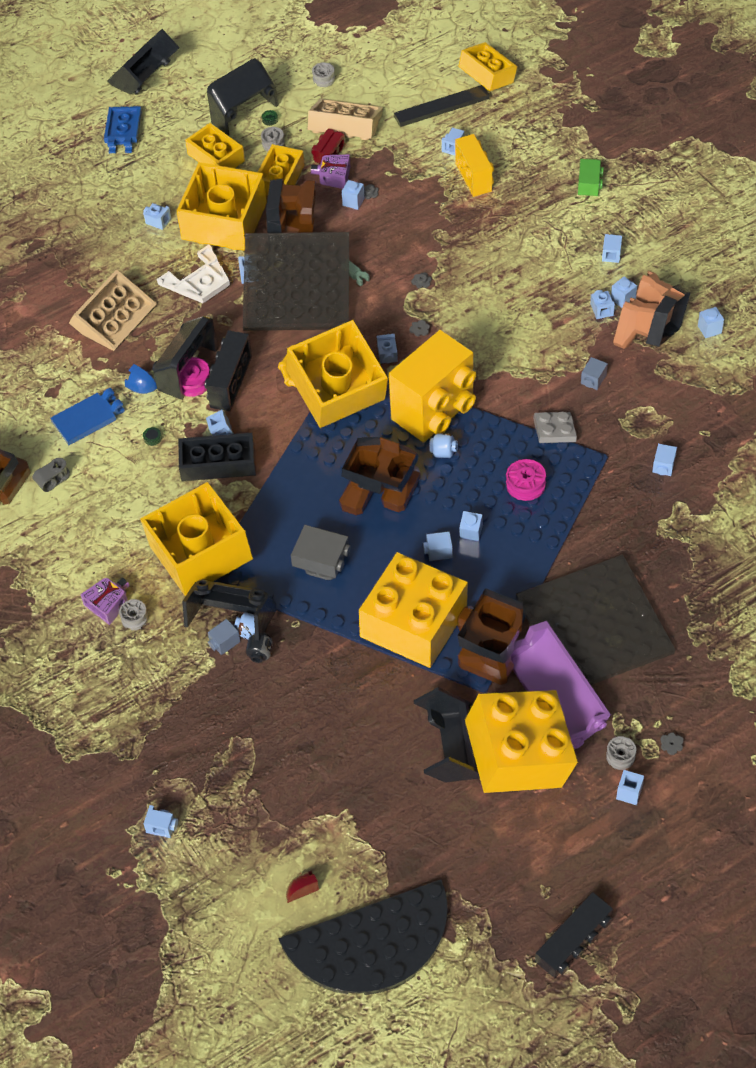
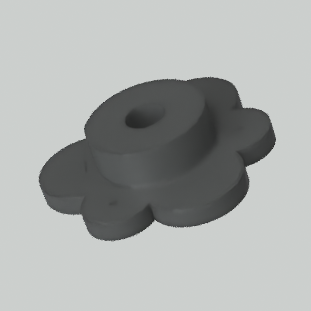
M372 184L364 186V196L366 199L378 197V188Z
M427 273L415 274L411 283L419 289L422 287L428 288L431 277H428Z
M419 320L412 323L409 331L413 334L415 333L417 337L420 335L425 336L428 334L430 326L424 320Z
M669 733L668 735H663L660 739L662 743L661 749L667 750V753L670 755H675L677 751H682L683 738L681 736Z

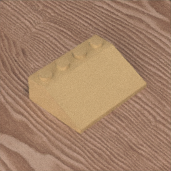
M320 98L309 110L307 130H312L313 133H322L327 129H332L335 132L344 133L347 138L355 136L360 137L362 140H369L375 135L383 107Z
M116 269L73 315L69 324L82 335L114 351L157 303Z

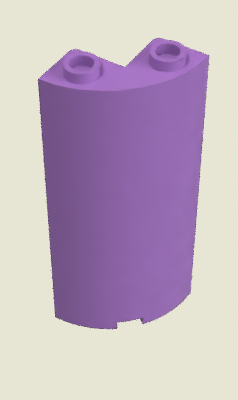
M544 621L530 626L526 637L514 642V651L511 655L514 673L527 692L557 691L573 748H579L587 738L606 727V721L611 714L548 622Z

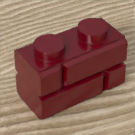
M327 129L324 134H321L317 145H313L311 150L313 161L321 164L323 156L339 155L345 146L344 133Z

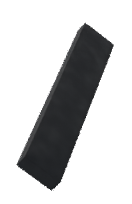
M480 85L394 112V118L398 125L403 127L488 100L490 95L486 88Z

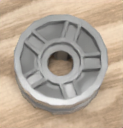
M321 62L312 68L313 82L317 86L328 87L335 82L334 67L330 63Z
M268 127L262 131L261 139L264 150L269 151L272 144L284 147V133L280 128Z
M131 599L121 605L119 615L125 628L139 630L143 625L147 624L148 613L142 601Z
M624 736L613 738L607 746L606 760L615 769L624 770L630 768L635 761L636 755L634 742Z

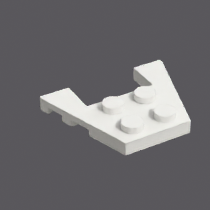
M210 245L197 252L198 258L206 264L181 281L169 271L157 279L158 285L201 303L206 302L221 292L230 283Z

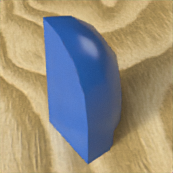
M133 364L129 369L131 374L128 380L125 379V387L139 394H146L156 390L157 386L154 379L145 370Z

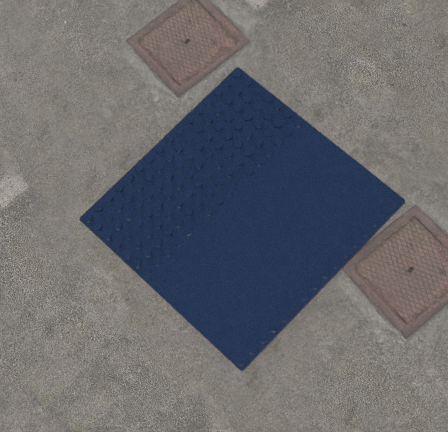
M387 377L385 400L320 428L311 412H309L239 523L245 530L253 559L213 582L263 590L274 599L276 610L479 692L487 693L492 681L465 671L458 664V655L462 649L459 646L457 636L460 632L458 626H456L435 662L429 668L361 638L359 627L360 607L398 552L468 582L467 606L474 607L485 588L522 602L523 624L607 462V455L572 442L539 443L535 429L472 407L468 412L463 414L459 411L451 418L449 427L443 433L452 434L454 440L458 441L457 452H454L451 458H437L430 452L429 447L430 439L435 436V433L423 443L391 420L389 377ZM381 437L407 446L418 454L419 457L415 466L419 468L421 478L404 511L396 512L384 508L381 499L383 492L381 494L373 492L362 514L356 516L342 511L339 499L350 481L341 477L342 467L357 438ZM518 460H535L545 469V491L534 500H518L507 491V469ZM463 511L482 514L483 526L479 541L460 538L459 527ZM304 525L348 536L351 550L349 555L345 556L344 567L341 572H338L336 578L325 580L308 575L304 569L292 566L291 553ZM450 532L452 558L429 561V556L424 553L423 543L427 542L426 534Z

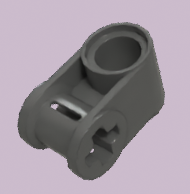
M55 458L42 468L37 469L32 478L44 492H49L60 483L66 481L70 477V471L66 468L67 463L63 458Z

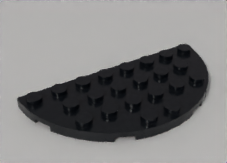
M440 879L278 938L279 943L291 964L304 977L325 989L342 994L364 993V995L388 991L412 979L436 954L447 924L445 888Z

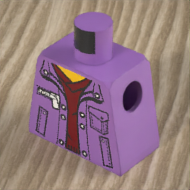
M325 155L322 157L321 165H311V174L319 175L322 185L343 189L348 181L350 172V155Z
M104 578L81 594L83 605L110 625L118 616L121 605L128 601L125 590L130 585L124 578H121L116 583H113L108 578Z

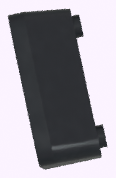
M161 29L115 72L107 82L112 87L123 92L136 95L142 89L140 86L161 65L165 67L171 61L169 57L180 47Z
M258 59L249 60L215 80L207 88L211 123L228 136L230 135L228 123L236 118L239 105L260 93L273 106H278L276 86Z
M202 316L186 321L181 325L180 331L159 360L153 364L158 391L183 400L184 394L180 374L200 346L214 352L218 350L212 318Z
M205 579L195 582L182 601L184 627H189L202 605L254 614L255 640L257 641L260 640L276 612V602L263 590L207 581Z
M440 687L413 700L415 705L427 710L429 723L440 729L444 759L424 769V774L445 783L479 779L480 776L465 723L473 703Z

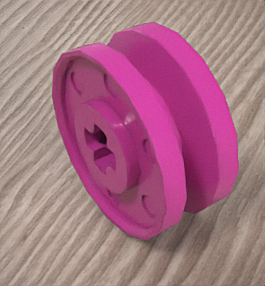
M192 357L181 372L180 379L184 396L195 397L207 391L204 385L206 378L210 376V369L203 359Z
M518 460L507 469L506 487L512 497L518 500L529 501L540 497L545 491L546 472L544 467L535 460Z

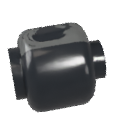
M263 633L260 640L257 641L255 640V634H252L248 638L247 656L256 663L268 660L273 648L272 639L267 633Z

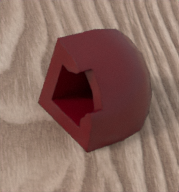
M312 870L292 879L286 891L287 903L319 890L318 881Z

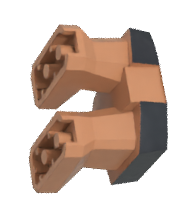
M648 271L647 275H643L640 280L636 299L631 297L630 303L625 301L622 307L613 341L614 345L625 349L631 345L637 334H641L647 337L646 344L660 347L680 330L691 292L681 284L672 286L659 280L656 273Z

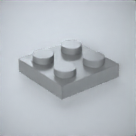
M570 412L534 413L533 419L539 443L576 442L577 436Z

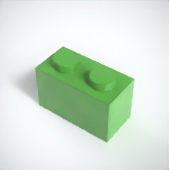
M580 159L578 195L598 196V190L602 189L603 179H599V177H603L604 168L600 167L601 160Z

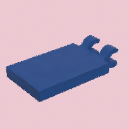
M141 106L109 107L104 134V142L109 147V153H116V145H124L125 153H132V143H137L142 113Z
M107 388L101 396L99 393H96L50 418L68 446L116 421L115 416L125 411L122 407L123 403L120 399L116 400V397L113 395L115 393L111 388Z

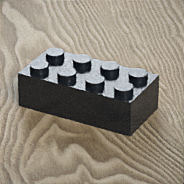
M228 330L226 337L222 338L221 349L216 353L215 364L211 365L210 376L206 378L204 385L205 389H207V400H209L210 408L231 412L252 359L249 334Z
M253 433L178 438L179 472L182 482L256 476Z

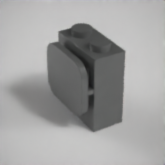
M304 525L291 553L292 566L304 569L308 575L325 580L336 578L338 572H341L344 567L345 556H348L351 550L348 536Z

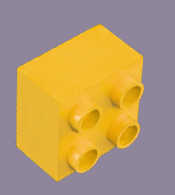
M198 162L177 208L181 239L199 244H210L232 250L247 251L267 203L263 173Z
M353 320L287 348L286 370L320 428L385 400L388 378Z
M439 330L389 372L391 420L423 443L434 433L443 434L449 427L451 418L459 411L463 414L468 412L475 403L476 396L473 394V382L476 372L473 370V352L443 331Z
M208 482L140 518L151 549L185 596L198 580L215 581L253 559L245 530Z
M397 552L359 609L360 637L431 668L456 628L459 614L467 606L468 582Z
M557 691L478 694L465 719L483 792L562 788L578 762Z

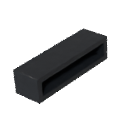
M592 892L535 953V962L553 978H556L559 974L563 975L569 969V963L574 958L578 959L583 954L584 947L588 942L592 944L597 939L600 929L602 927L607 928L613 920V908Z

